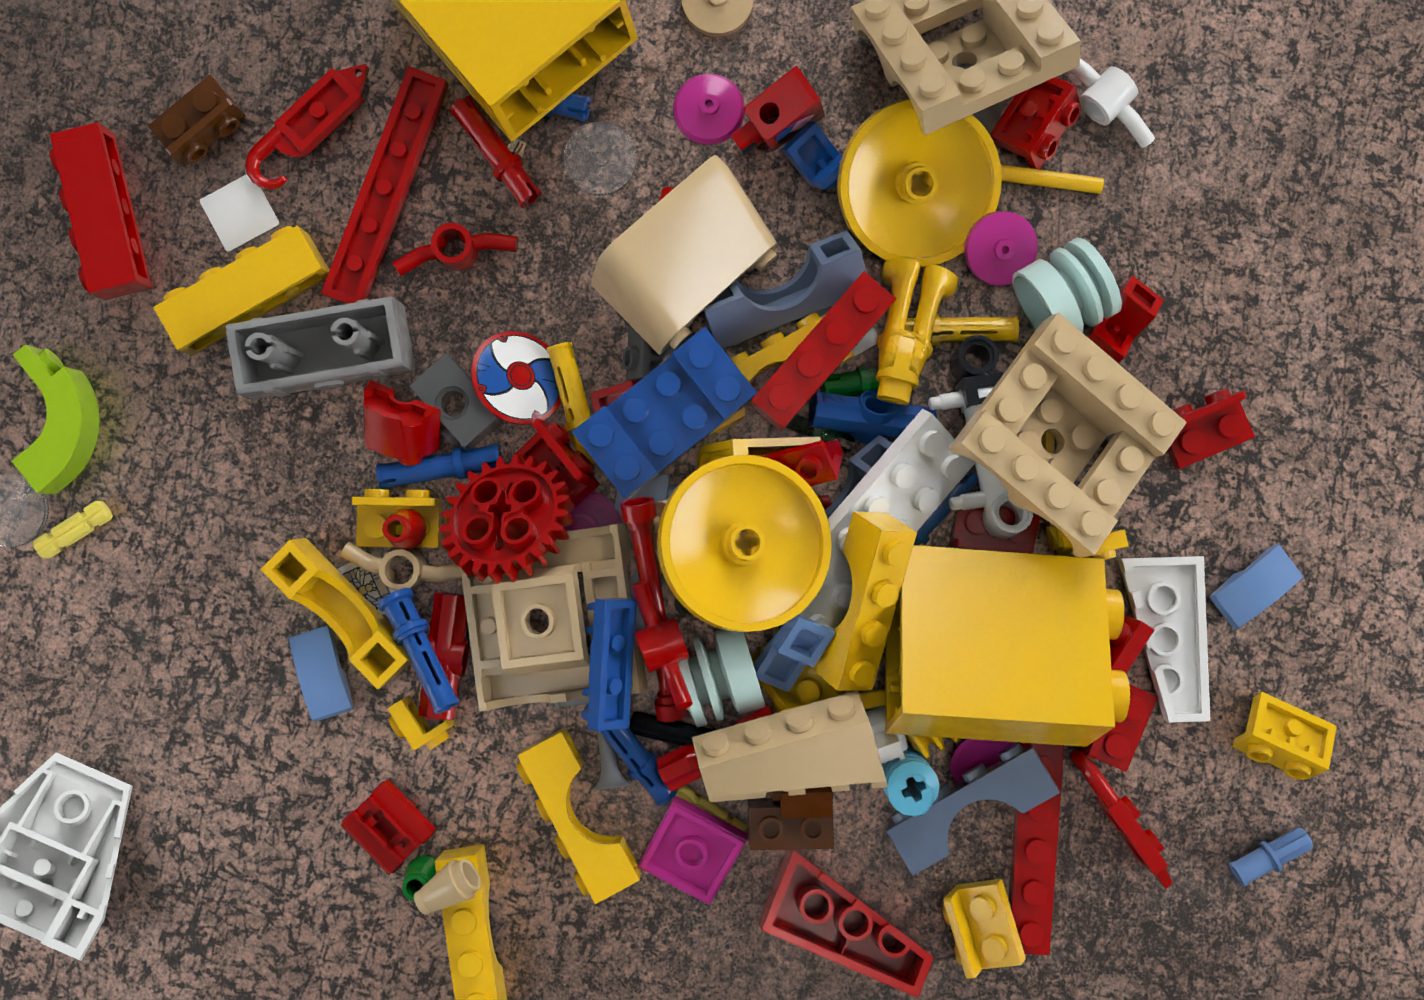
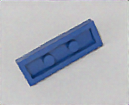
M595 599V602L587 604L588 610H594L593 626H586V632L593 635L590 648L588 682L590 688H585L582 691V695L589 696L588 711L581 712V717L588 721V730L599 732L629 728L636 599Z

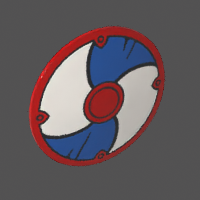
M507 331L489 337L480 345L472 360L471 381L478 399L490 413L508 423L531 425L537 417L545 420L558 409L561 404V398L549 354L547 353L546 348L549 347L547 344L535 336L524 332Z

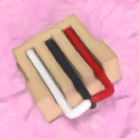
M516 139L508 144L507 148L512 155L517 154L522 158L526 143Z

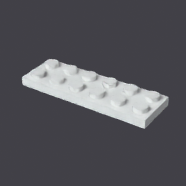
M922 409L828 518L832 548L827 576L816 597L800 615L833 629L847 614L852 597V575L849 563L843 553V547L853 511L888 513L917 532L975 464L972 459L954 454L948 449L955 439L932 413Z

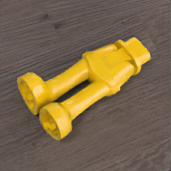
M911 259L888 260L883 263L881 271L883 283L891 287V295L896 300L889 308L883 333L878 335L876 345L879 348V371L875 378L879 382L876 397L879 400L899 405H909L912 390L917 389L919 386L918 378L923 371L926 360L932 356L933 352L931 338L939 305L943 298L953 296L958 286V277L953 272L938 265L926 266L921 279V294L912 332L905 331L911 299L921 268V264L918 261Z

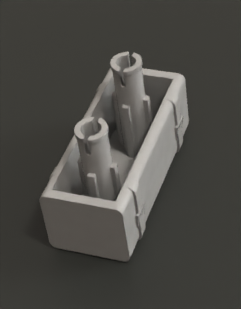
M393 296L373 300H357L355 303L269 318H253L250 321L228 324L225 327L236 392L238 395L251 399L272 396L284 397L289 396L290 393L313 389H335L343 387L347 383L376 378L382 380L392 378L393 375L415 372L405 307Z

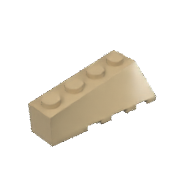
M857 690L692 737L709 802L765 798L768 792L785 791L788 792L789 796L806 794V789L831 787L832 792L850 791V785L871 783L872 789L888 787L870 722Z

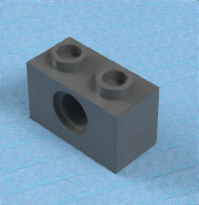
M447 353L409 385L417 395L412 401L417 399L441 410L440 421L444 426L440 429V432L455 448L460 444L467 449L474 448L503 422V420L494 416L483 406L474 391L471 377ZM461 394L465 400L463 411L458 415H449L446 408L447 401L453 395Z

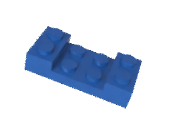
M704 327L673 351L671 357L610 405L598 410L574 429L572 433L623 498L628 499L751 402V399L757 392L706 327Z

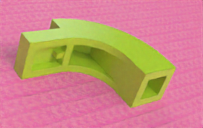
M25 344L12 355L40 389L46 403L47 414L44 428L39 437L11 462L36 493L56 495L82 472L92 456L99 433L98 403L94 390L83 371L63 366L61 360L47 348L43 350Z

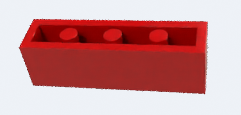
M98 122L49 134L53 147L49 151V156L54 169L60 176L62 188L59 189V197L62 206L69 213L72 228H69L68 231L69 239L73 248L79 254L81 267L78 269V276L83 288L88 291V294L103 300H110L153 289L115 134Z
M863 271L751 399L750 405L782 432L890 308L896 298Z

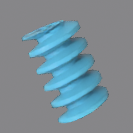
M908 747L907 750L903 751L905 759L900 761L898 757L892 761L882 763L888 787L882 789L897 811L904 815L915 817L926 814L938 797L940 785L938 776L918 751H914L912 747Z

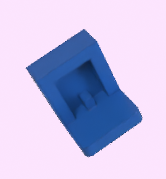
M809 122L781 151L809 186L823 190L826 188L830 189L837 185L838 171L843 154L837 151L816 122Z

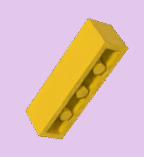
M298 225L295 227H283L274 232L270 237L271 240L262 246L246 248L236 254L235 261L223 268H211L203 272L199 276L200 281L187 288L179 287L165 294L163 297L164 301L153 308L176 349L193 356L226 337V325L259 318L325 281L329 268L310 235Z

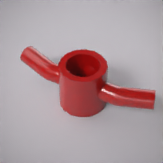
M445 223L434 231L431 244L415 248L394 261L393 265L401 277L424 262L439 259L448 269L464 271L476 262L479 250L494 249L516 253L519 239L518 236L496 233L471 235L460 224ZM454 238H460L465 243L463 252L454 257L445 256L447 243Z
M647 580L639 581L631 586L646 626L645 629L634 632L649 673L662 669L676 709H686L693 702L677 663L689 658L685 642L675 618L662 622Z

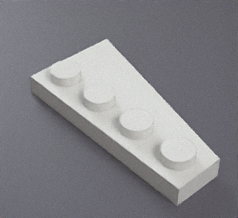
M1204 556L1117 558L1134 619L1143 621L1155 630L1143 650L1164 721L1169 723L1210 721Z

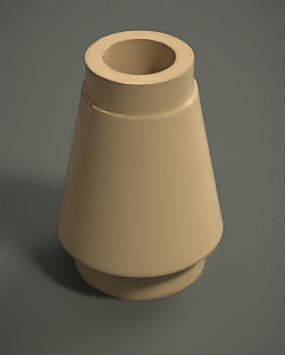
M451 860L420 890L415 892V904L422 914L429 915L432 912L470 900L481 887L480 876L469 860Z

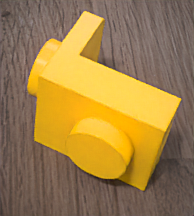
M410 695L387 708L391 714L388 720L393 731L399 738L405 737L413 751L424 744L429 751L450 738L446 730L456 724L454 720H446L431 729L425 718L418 716L419 709Z

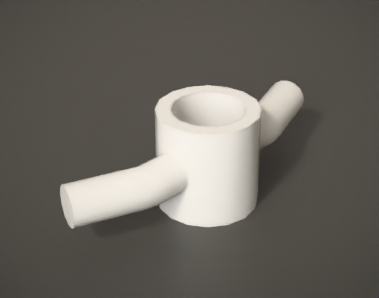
M1080 58V66L1069 72L1088 87L1079 97L1084 112L1093 121L1104 126L1109 125L1117 117L1127 127L1141 148L1151 144L1155 139L1154 135L1139 114L1129 105L1138 95V88L1131 77L1123 70L1113 66L1108 67L1099 75L1088 63Z

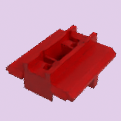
M389 779L385 782L382 781L355 811L352 810L342 820L340 825L388 875L394 874L404 864L403 861L420 844H424L433 836L436 830L435 826L415 807L416 803L413 800L409 801Z

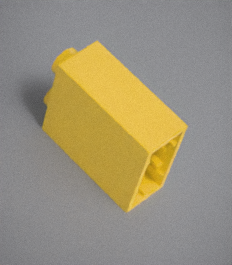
M392 0L400 13L511 142L521 136L638 40L626 0Z
M914 545L885 644V734L1086 747L1115 728V722H1123L1127 716L1130 704L1129 680L1124 671L1111 670L1109 639H1117L1122 631L1124 601L1118 589H1106L1104 559Z

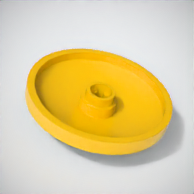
M910 99L901 100L889 104L871 115L860 125L849 140L841 158L838 171L837 193L839 206L851 233L859 243L874 255L886 261L893 259L915 260L921 264V267L941 264L964 252L965 240L971 227L981 217L996 211L1002 185L1001 164L994 141L975 116L969 115L924 135Z
M733 455L703 465L689 474L676 487L669 497L660 518L657 548L664 578L670 590L683 607L701 621L714 627L734 632H753L771 629L788 622L800 614L813 601L827 576L831 559L832 541L825 510L813 489L802 477L789 467L769 458L755 455Z

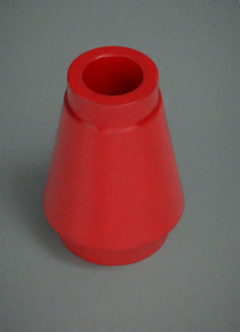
M400 509L392 513L385 520L382 532L394 547L410 550L420 545L424 540L426 523L423 517L415 510ZM401 522L404 530L401 535H397L396 526L400 525Z

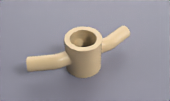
M348 542L340 554L341 557L368 572L378 573L381 581L393 590L413 589L420 586L424 581L442 583L462 579L461 568L456 566L455 563L438 567L429 566L425 557L412 549L393 550L382 558L372 556ZM399 558L410 560L413 565L414 572L406 583L401 582L396 577L394 571L395 563Z

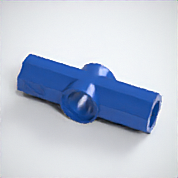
M878 390L865 391L860 398L816 392L811 397L809 403L808 425L813 428L850 432L855 440L868 444L878 435L897 439L922 409L932 413L936 418L937 413L936 410H930L929 407L899 405L879 400L876 397Z

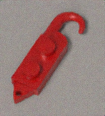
M366 64L337 71L332 67L274 122L275 126L251 148L246 156L245 168L247 176L253 184L269 190L280 188L287 182V177L265 178L260 172V165L264 159L275 149L291 158L307 156L364 102L361 96L369 72ZM358 72H362L361 76H356Z
M1072 750L1069 754L1070 758L1098 797L1095 800L1140 864L1149 870L1161 885L1167 889L1173 884V881L1166 870L1168 864L1160 854L1164 850L1162 843L1150 829L1144 831L1136 819L1141 814L1127 796L1119 798L1098 767L1080 750Z

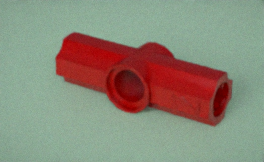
M435 592L430 631L427 637L458 698L461 677L465 675L469 658V640H466L468 622L464 595ZM422 686L418 716L435 720H454L456 718L457 705L443 713L434 714V709Z

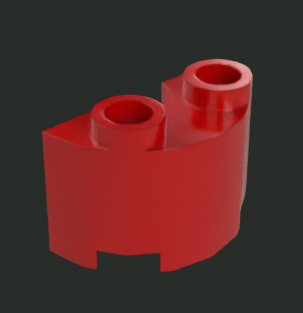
M369 381L364 388L363 402L364 445L366 448L374 450L381 455L398 459L400 463L410 466L421 463L424 456H428L440 449V409L417 399L410 402L398 401L395 399V390L375 381Z

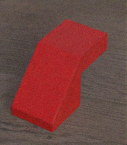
M1133 275L1119 290L1122 301L1121 311L1108 319L1103 318L1101 323L1090 327L1086 335L1118 364L1126 357L1133 340L1156 317L1164 301L1163 298Z

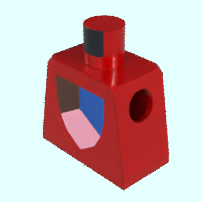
M796 65L743 108L750 121L732 133L731 137L744 155L762 142L766 143L771 152L775 151L790 141L809 122H818L825 117L821 99ZM778 116L774 123L766 124L770 117Z

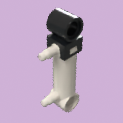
M973 335L966 338L959 345L950 360V371L959 383L954 388V392L929 398L928 406L930 410L958 408L959 415H964L966 424L1003 375V371L990 373L996 367L999 360L998 349L990 338L983 335ZM973 353L981 359L982 367L975 368L970 366L966 361L965 354ZM975 462L980 491L951 497L949 499L950 509L969 510L984 507L982 523L985 530L991 536L998 539H1008L1025 530L1032 521L1033 512L1019 509L1008 500V492L1001 481L985 467ZM1000 506H1006L1014 512V525H1008L1001 520L999 516Z

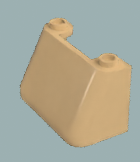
M714 155L603 251L597 260L590 285L661 355L669 346L674 350L679 348L691 336L692 332L688 327L694 318L746 271L751 272L755 268L759 272L765 270L777 257L774 249L778 243L730 168L717 155Z

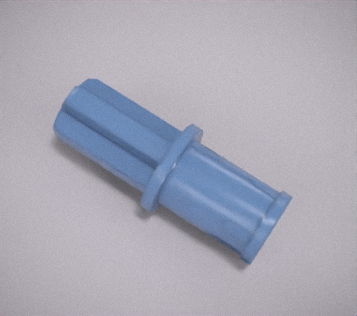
M1297 827L1269 843L1265 841L1260 842V848L1228 864L1236 880L1242 887H1245L1248 883L1273 870L1276 872L1282 871V865L1313 848L1312 840L1303 828Z

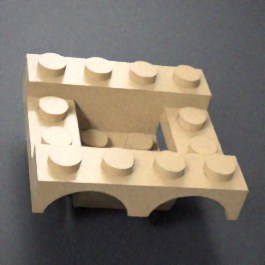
M865 0L851 6L854 32L857 36L864 33L868 36L878 54L885 77L890 85L893 87L900 84L905 90L915 109L921 131L924 135L1080 66L1081 40L1048 0ZM983 7V20L929 44H926L920 35ZM961 64H972V65H974V66H971V67H969V68H967V69H964V68H962V67H957V66H959V65H961Z
M1058 312L1040 324L948 449L954 454L974 460L989 470L1006 488L1008 500L1019 509L1033 512L1056 526L1073 545L1074 550L1072 553L1076 557L1081 558L1096 554L1118 522L1114 516L1155 457L1166 453L1187 422ZM1044 432L1051 433L1057 441V449L1053 454L1047 452L1042 446L1041 437ZM1114 434L1080 484L1076 486L1074 482L1107 436Z
M626 523L566 531L570 536L569 539L556 540L555 542L561 552L559 554L547 552L544 555L548 563L546 567L537 561L533 563L532 576H529L523 569L518 570L516 582H512L506 573L503 574L499 584H495L489 575L481 582L473 573L467 576L461 569L479 712L520 704L558 703L589 697L582 695L583 689L590 688L588 686L590 654H588L577 572H582L586 604L595 602V599H631L627 565H631ZM535 609H542L549 617V626L543 633L535 631L531 626L530 616ZM587 609L589 626H593L594 610ZM635 634L631 694L641 693L648 689L644 658L640 648H638Z

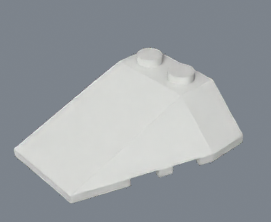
M56 752L14 790L15 794L0 807L1 924L41 941V944L82 961L105 920L133 786Z

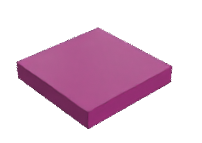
M675 795L642 854L637 867L710 905L745 845L748 833Z

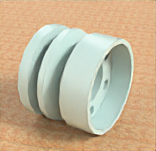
M1077 237L1068 242L1064 249L1057 248L1050 253L1049 263L1038 259L1013 274L1015 295L1023 313L1035 331L1045 319L1058 312L1083 333V322L1094 327L1101 323L1103 318L1108 319L1121 311L1122 301L1115 278L1103 257L1085 239Z
M716 630L714 637L716 650L711 652L707 651L700 636L693 637L697 656L677 662L693 702L687 710L694 718L697 727L708 724L704 705H712L717 721L724 719L722 701L724 699L731 698L739 714L766 707L744 632Z

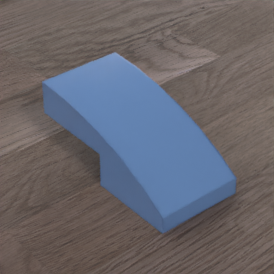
M1277 544L1268 547L1245 570L1231 575L1209 597L1232 628L1238 629L1276 602L1303 578V575L1282 547Z
M798 614L773 636L753 663L757 679L789 692L806 665L814 668L836 634L834 629Z
M327 625L290 637L289 642L298 681L312 721L317 722L354 710L347 672L340 665L334 630Z

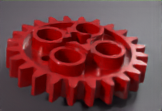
M514 454L510 464H506L502 456H499L496 461V467L490 468L486 462H483L480 475L469 471L467 474L470 482L467 485L462 483L455 484L460 492L459 496L446 498L452 509L440 513V516L446 522V524L439 527V531L445 537L441 544L448 551L449 558L467 576L473 573L479 581L483 582L489 575L495 584H499L504 573L507 574L512 582H516L518 570L521 569L529 576H532L533 563L537 561L546 567L548 563L544 555L547 552L554 554L561 552L555 542L556 540L569 539L570 536L563 526L574 524V519L569 511L575 509V505L569 497L572 494L557 470H552L546 461L538 464L534 456L531 455L523 463L519 455Z

